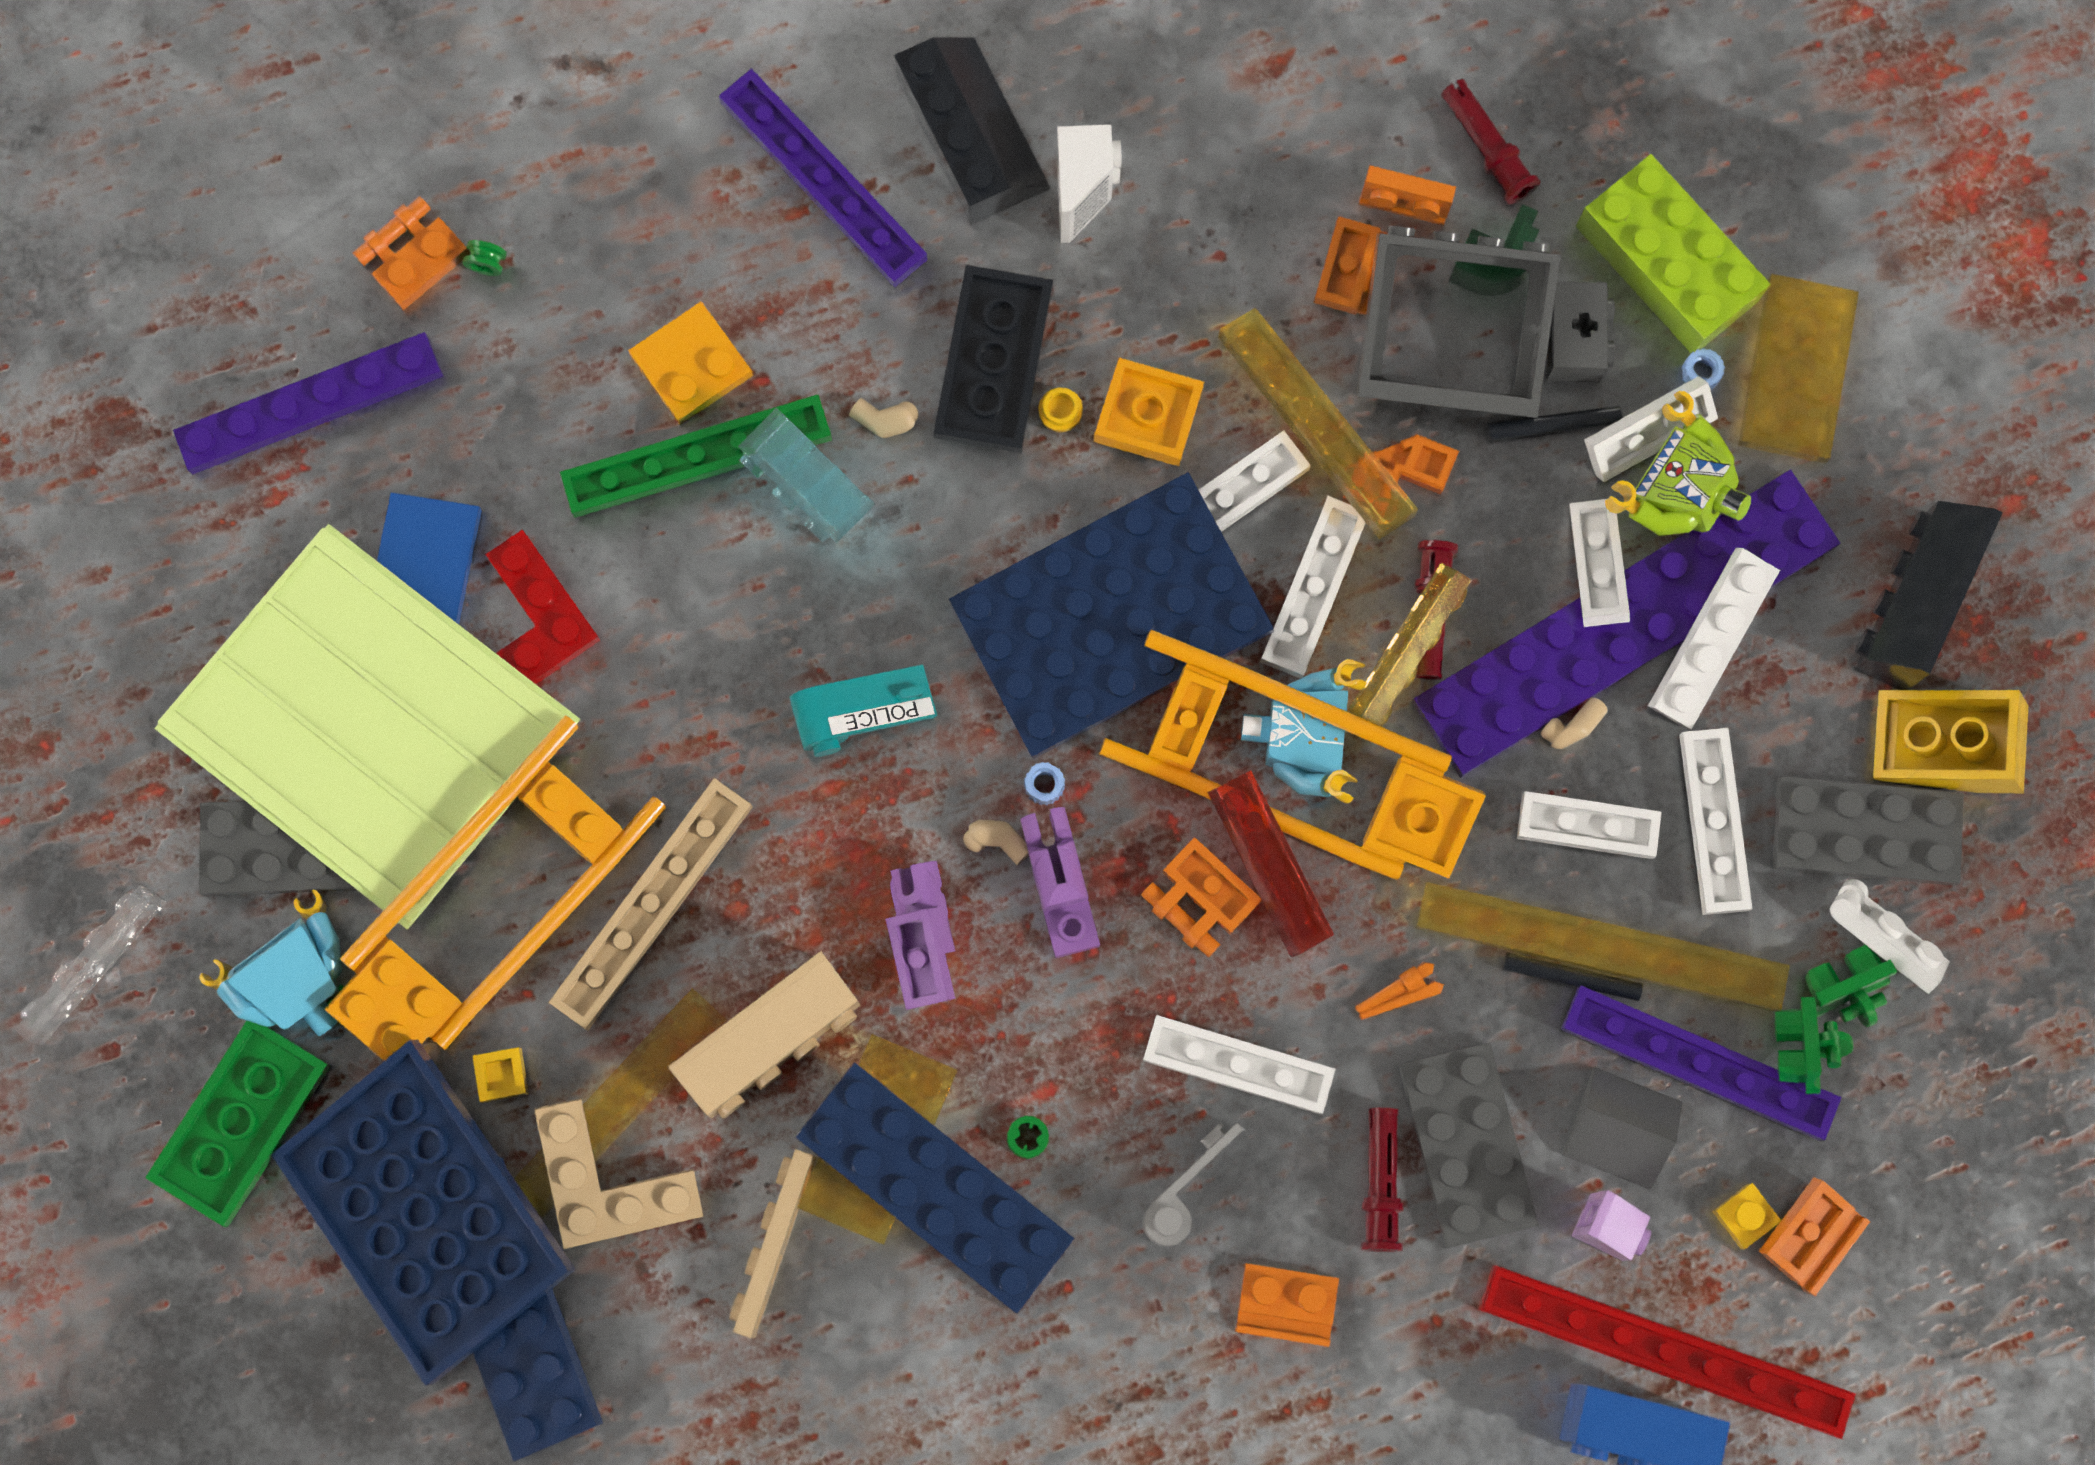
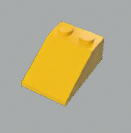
M1879 690L1873 778L1878 781L1973 793L2024 794L2028 704L2020 690Z

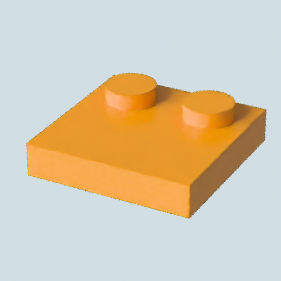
M702 301L628 350L633 361L680 425L753 376L748 364Z
M1119 357L1095 430L1093 442L1179 467L1202 394L1204 381Z

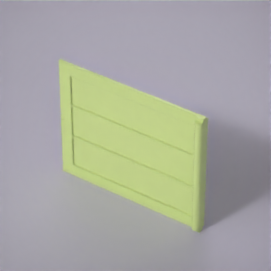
M328 524L317 533L158 720L159 724L154 729L384 911L504 784L564 716H568L576 724H578L580 718ZM513 801L398 922L407 930L411 927Z

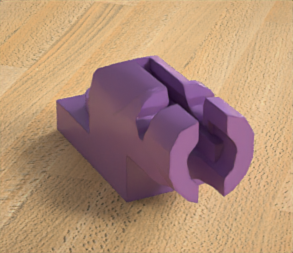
M1065 807L1050 809L1051 814L1049 817L1055 838L1054 844L1050 846H1045L1042 842L1035 813L1020 819L1055 959L1100 947Z
M929 861L910 865V868L892 870L890 888L896 916L887 918L886 924L906 1010L955 999L945 956L947 953L955 952V946L948 920L945 896L941 892L942 881L937 861Z

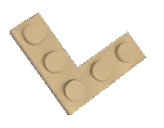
M579 1098L535 1108L564 1249L704 1217L693 1169L600 1190L582 1099Z

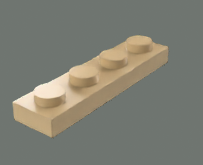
M795 1149L792 1158L785 1156L776 1178V1183L783 1185L777 1203L769 1201L760 1226L761 1229L767 1230L761 1249L757 1247L752 1249L745 1269V1274L752 1276L746 1294L738 1292L731 1309L729 1320L736 1322L733 1330L734 1333L749 1338H756L817 1158L812 1154Z

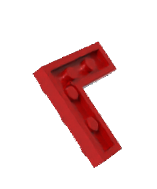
M523 529L485 554L535 625V627L496 652L497 655L529 680L538 684L601 641Z

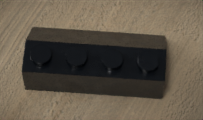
M933 37L894 55L896 77L970 225L1050 190V185L974 37Z
M1938 501L1927 512L1919 511L1908 533L1914 537L1908 551L1903 549L1899 553L1891 569V574L1896 576L1891 590L1884 589L1874 606L1873 613L1878 615L1872 630L1866 628L1855 648V653L1860 655L1855 666L1856 670L1898 690L1910 689L1931 673L2003 512L1995 508Z

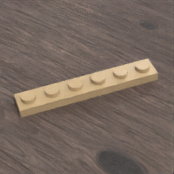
M714 778L548 1003L589 1031L753 808L752 804Z

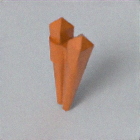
M1422 962L1417 967L1412 966L1398 975L1399 978L1355 1006L1356 1011L1360 1012V1019L1363 1020L1441 994L1444 984L1435 980L1426 984L1423 978L1433 974L1434 964Z

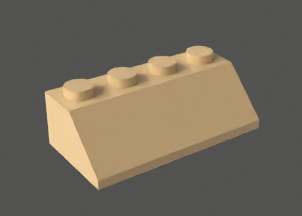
M820 951L677 1059L668 1068L708 1117L713 1118L719 1114L724 1119L745 1103L741 1096L755 1085L762 1090L777 1080L783 1074L779 1067L792 1057L799 1062L820 1046L816 1039L830 1028L834 1033H838L857 1018L854 1010L861 1005Z

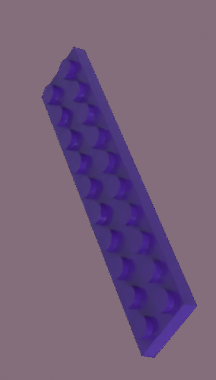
M1791 469L1749 494L1751 496V504L1743 519L1738 521L1720 513L1709 531L1702 533L1692 530L1689 533H1685L1624 570L1630 622L1584 627L1579 597L1413 698L1412 704L1443 752L1452 756L1451 764L1460 778L1545 727L1551 719L1563 716L1684 642L1735 548H1744L1780 570L1771 588L1837 548L1841 544Z

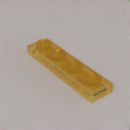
M1441 563L1367 678L1365 688L1359 691L1347 712L1381 727L1388 721L1393 710V702L1401 690L1407 688L1413 682L1417 674V665L1423 655L1437 644L1442 634L1441 627L1451 612L1456 611L1464 602L1467 595L1466 588L1471 582L1470 578Z

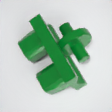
M1863 945L1846 954L1844 961L1853 975L1846 980H1839L1830 962L1821 964L1808 971L1805 978L1810 993L1816 998L1817 1017L1850 1003V1006L1839 1010L1842 1021L1846 1023L1858 1018L1866 1028L1878 1022L1875 1009L1887 1004L1886 997L1882 992H1878L1870 997L1868 994L1891 983L1890 976L1897 973L1891 959L1882 963L1877 954L1867 945Z
M1801 997L1800 1009L1775 1011L1776 1042H1802V1050H1778L1779 1081L1805 1082L1806 1094H1820L1821 1058H1826L1828 1068L1841 1067V1057L1849 1055L1854 1049L1852 1036L1838 1031L1837 1022H1825L1823 1024L1824 1032L1818 1033L1815 997Z

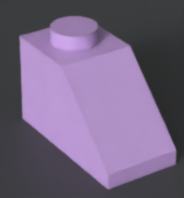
M1608 1190L1591 1193L1571 1236L1621 1261H1631L1634 1254L1637 1256L1642 1255L1649 1242L1651 1230L1646 1227L1651 1217Z

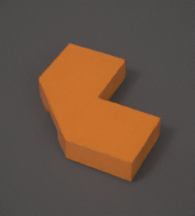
M1417 434L1386 449L1361 456L1342 501L1383 518L1399 478L1441 495L1459 451Z

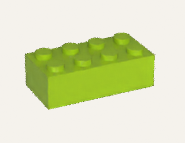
M1652 154L1587 205L1575 226L1690 353L1695 352L1697 349L1701 350L1758 303L1771 285Z

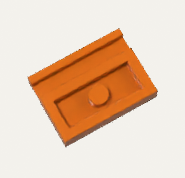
M1369 165L1359 205L1444 226L1453 202L1456 186Z
M1338 216L1313 303L1354 315L1356 313L1366 315L1377 233L1388 234V232L1381 231L1379 227Z
M1813 1177L1758 1252L1789 1279L1801 1286L1804 1292L1816 1296L1870 1221L1857 1213L1855 1208L1826 1182Z
M1245 1263L1235 1332L1330 1347L1339 1278Z

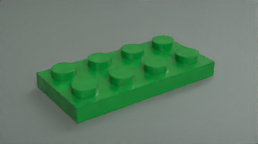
M246 1021L145 1178L219 1225L229 1227L272 1160L271 1154L279 1149L331 1065L273 1029Z

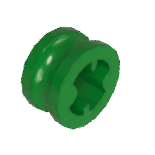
M482 240L468 241L467 249L470 251V255L463 258V265L483 275L500 276L503 268L499 262L506 259L507 252L500 246Z
M1034 1116L1017 1118L1007 1132L1009 1149L1014 1155L1024 1159L1039 1156L1046 1149L1049 1142L1047 1126L1041 1119ZM1024 1124H1029V1130H1031L1032 1126H1035L1041 1134L1035 1140L1038 1147L1031 1151L1027 1150V1145L1021 1149L1015 1142L1020 1136L1018 1127Z

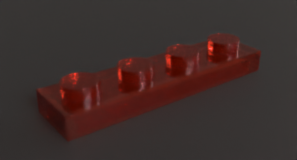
M1247 771L1207 792L1290 957L1300 955L1333 936L1334 933L1252 771Z

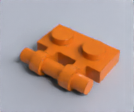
M420 196L407 207L402 204L393 212L395 215L393 219L377 232L372 229L363 237L365 242L352 252L363 266L376 256L380 258L383 264L371 274L403 311L461 263L465 256L470 255V251L440 217L426 228L419 222L431 210L429 205ZM405 231H408L414 238L398 252L394 253L388 246Z
M1195 837L1162 872L1175 885L1165 893L1152 882L1141 894L1154 907L1151 910L1152 913L1161 921L1166 918L1184 935L1182 940L1191 949L1196 946L1208 958L1221 945L1208 931L1217 923L1231 935L1262 901L1251 888ZM1185 895L1205 912L1197 922L1178 905Z

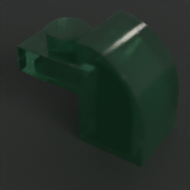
M1524 204L1521 205L1506 238L1504 248L1522 250L1523 241L1535 242L1540 231L1539 228L1532 226L1538 213L1537 210ZM1472 228L1465 244L1477 245L1478 236H1491ZM1457 261L1448 282L1476 294L1497 296L1511 292L1519 287L1529 274L1526 270L1520 268Z

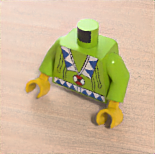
M1677 391L1674 393V397L1682 403L1683 412L1677 413L1668 403L1663 405L1662 412L1669 421L1676 422L1681 420L1684 423L1683 429L1675 426L1636 488L1624 480L1617 481L1611 486L1615 492L1623 496L1624 502L1612 496L1605 500V506L1610 512L1621 513L1627 510L1632 520L1660 536L1689 533L1692 530L1702 533L1707 532L1711 529L1720 513L1739 521L1744 518L1751 504L1750 495L1736 490L1739 479L1734 466L1735 458L1723 438L1701 414L1694 415L1692 413L1694 402L1690 394L1685 391Z

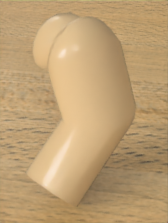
M860 398L852 407L849 416L875 435L888 438L911 430L914 423L918 420L919 413L916 406L910 402L903 401L898 405L879 410L863 398Z
M1590 698L1567 726L1558 718H1553L1543 728L1541 736L1552 743L1550 747L1563 749L1589 736L1606 715L1607 707L1601 700Z
M979 819L969 825V830L963 836L964 844L973 852H980L986 846L1000 847L1016 865L1021 864L1029 856L1025 840L1005 821Z

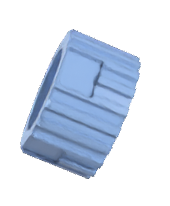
M1697 349L1688 356L1681 367L1682 381L1687 383L1698 377L1693 369L1696 363H1704L1712 368V376L1709 379L1701 378L1708 382L1712 390L1724 375V361L1720 355L1716 354L1717 352H1713L1711 349Z
M1049 762L1036 763L1035 766H1031L1029 773L1024 778V787L1030 800L1032 799L1034 803H1039V805L1053 804L1059 800L1065 789V778H1063L1064 775L1060 768H1056L1049 764ZM1049 775L1054 778L1055 787L1050 793H1042L1036 790L1034 781L1038 776Z

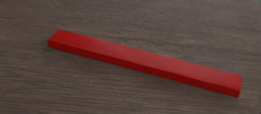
M1492 1265L1478 1309L1481 1312L1838 1439H1843L1856 1393L1496 1265Z

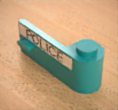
M923 665L818 685L800 690L789 698L803 750L813 751L815 757L827 756L840 751V743L852 735L937 717Z

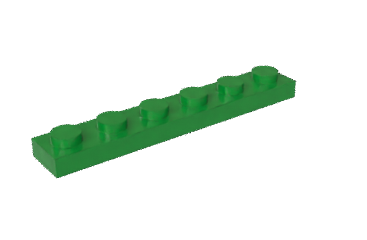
M819 394L567 469L561 471L560 475L571 513L576 518L832 441V436Z

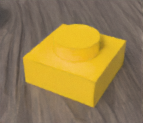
M517 1047L473 1055L479 1102L486 1103L529 1095L522 1048Z
M1748 1183L1712 1211L1740 1249L1748 1248L1781 1222L1779 1216L1753 1183Z

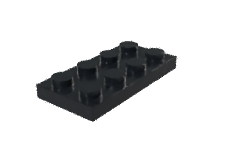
M971 265L965 266L933 434L935 439L1022 453L1052 295L1053 279Z

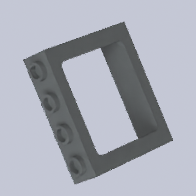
M1390 225L1388 226V234L1377 233L1356 395L1358 397L1538 418L1561 255L1550 254V244L1523 241L1522 250L1504 248L1505 239L1478 236L1477 245L1459 243L1460 234L1433 231V238L1431 240L1414 238L1415 228ZM1410 255L1520 268L1528 272L1529 283L1514 388L1510 393L1502 394L1392 381L1383 377L1382 366L1396 262L1400 256Z

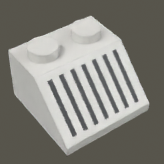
M1111 124L1057 127V173L1061 243H1070L1111 200L1112 184H1120V167L1122 165L1121 140H1112Z

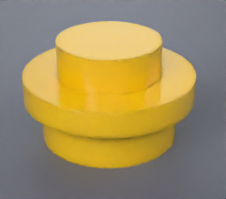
M1059 387L1051 389L1042 396L1039 402V418L1043 425L1052 431H1070L1081 421L1083 415L1082 401L1074 391L1068 388Z

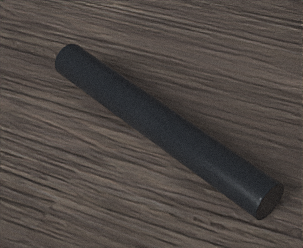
M1620 406L1543 415L1538 416V418L1528 417L1491 422L1486 425L1487 437L1491 441L1611 425L1622 419V410Z
M1506 952L1502 970L1574 987L1583 986L1596 992L1639 1001L1642 995L1643 983L1509 952Z

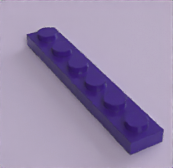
M752 68L718 96L720 103L894 288L928 260L927 253Z
M423 332L173 430L187 470L193 475L444 376L429 337Z
M1583 986L1577 988L1561 1028L1562 1031L1818 1141L1826 1140L1842 1098L1822 1088L1820 1094H1806L1805 1082L1779 1081L1778 1070Z

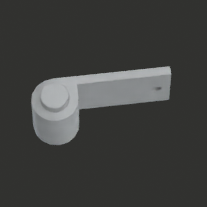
M1220 1122L1201 1140V1143L1208 1150L1152 1202L1146 1210L1142 1224L1144 1233L1151 1242L1159 1246L1168 1247L1174 1246L1186 1238L1192 1224L1191 1215L1176 1194L1244 1130L1238 1123L1234 1124L1225 1133L1221 1129L1224 1125Z

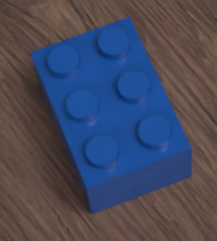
M1571 1383L1559 1440L1572 1443L1571 1453L1606 1462L1609 1452L1618 1454V1465H1722L1730 1422L1588 1385Z

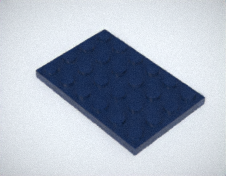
M1189 472L949 598L952 607L1033 759L1178 682L1186 663L1145 647L1144 644L1150 630L1221 658H1226L1274 632L1270 620Z
M409 1040L271 1154L425 1386L436 1383L576 1270L419 1040Z

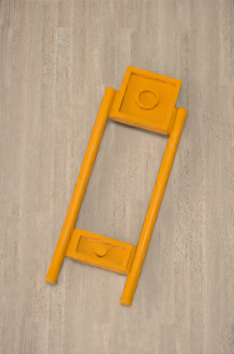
M1154 630L1149 631L1144 644L1145 647L1185 662L1186 665L1176 684L1148 755L1107 738L1103 741L1099 755L1180 786L1354 864L1392 879L1398 880L1400 878L1405 861L1450 878L1486 797L1484 791L1444 776L1450 765L1451 755L1390 731L1239 664ZM1229 680L1401 755L1363 838L1362 846L1351 843L1191 772L1227 689Z
M564 716L504 784L340 958L356 974L324 1010L381 1060L385 1061L409 1040H419L422 1044L427 1037L431 1038L434 1043L445 1051L477 1013L596 888L666 809V806L658 798L652 796L627 826L622 829L615 820L560 770L551 765L548 761L579 728L568 716ZM518 797L526 807L592 865L462 1003L386 935L507 806Z

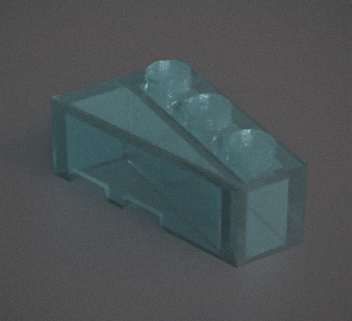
M777 408L738 446L745 453L739 461L757 479L765 473L777 485L772 493L790 511L798 505L810 517L804 525L823 543L829 537L835 543H838L875 505Z

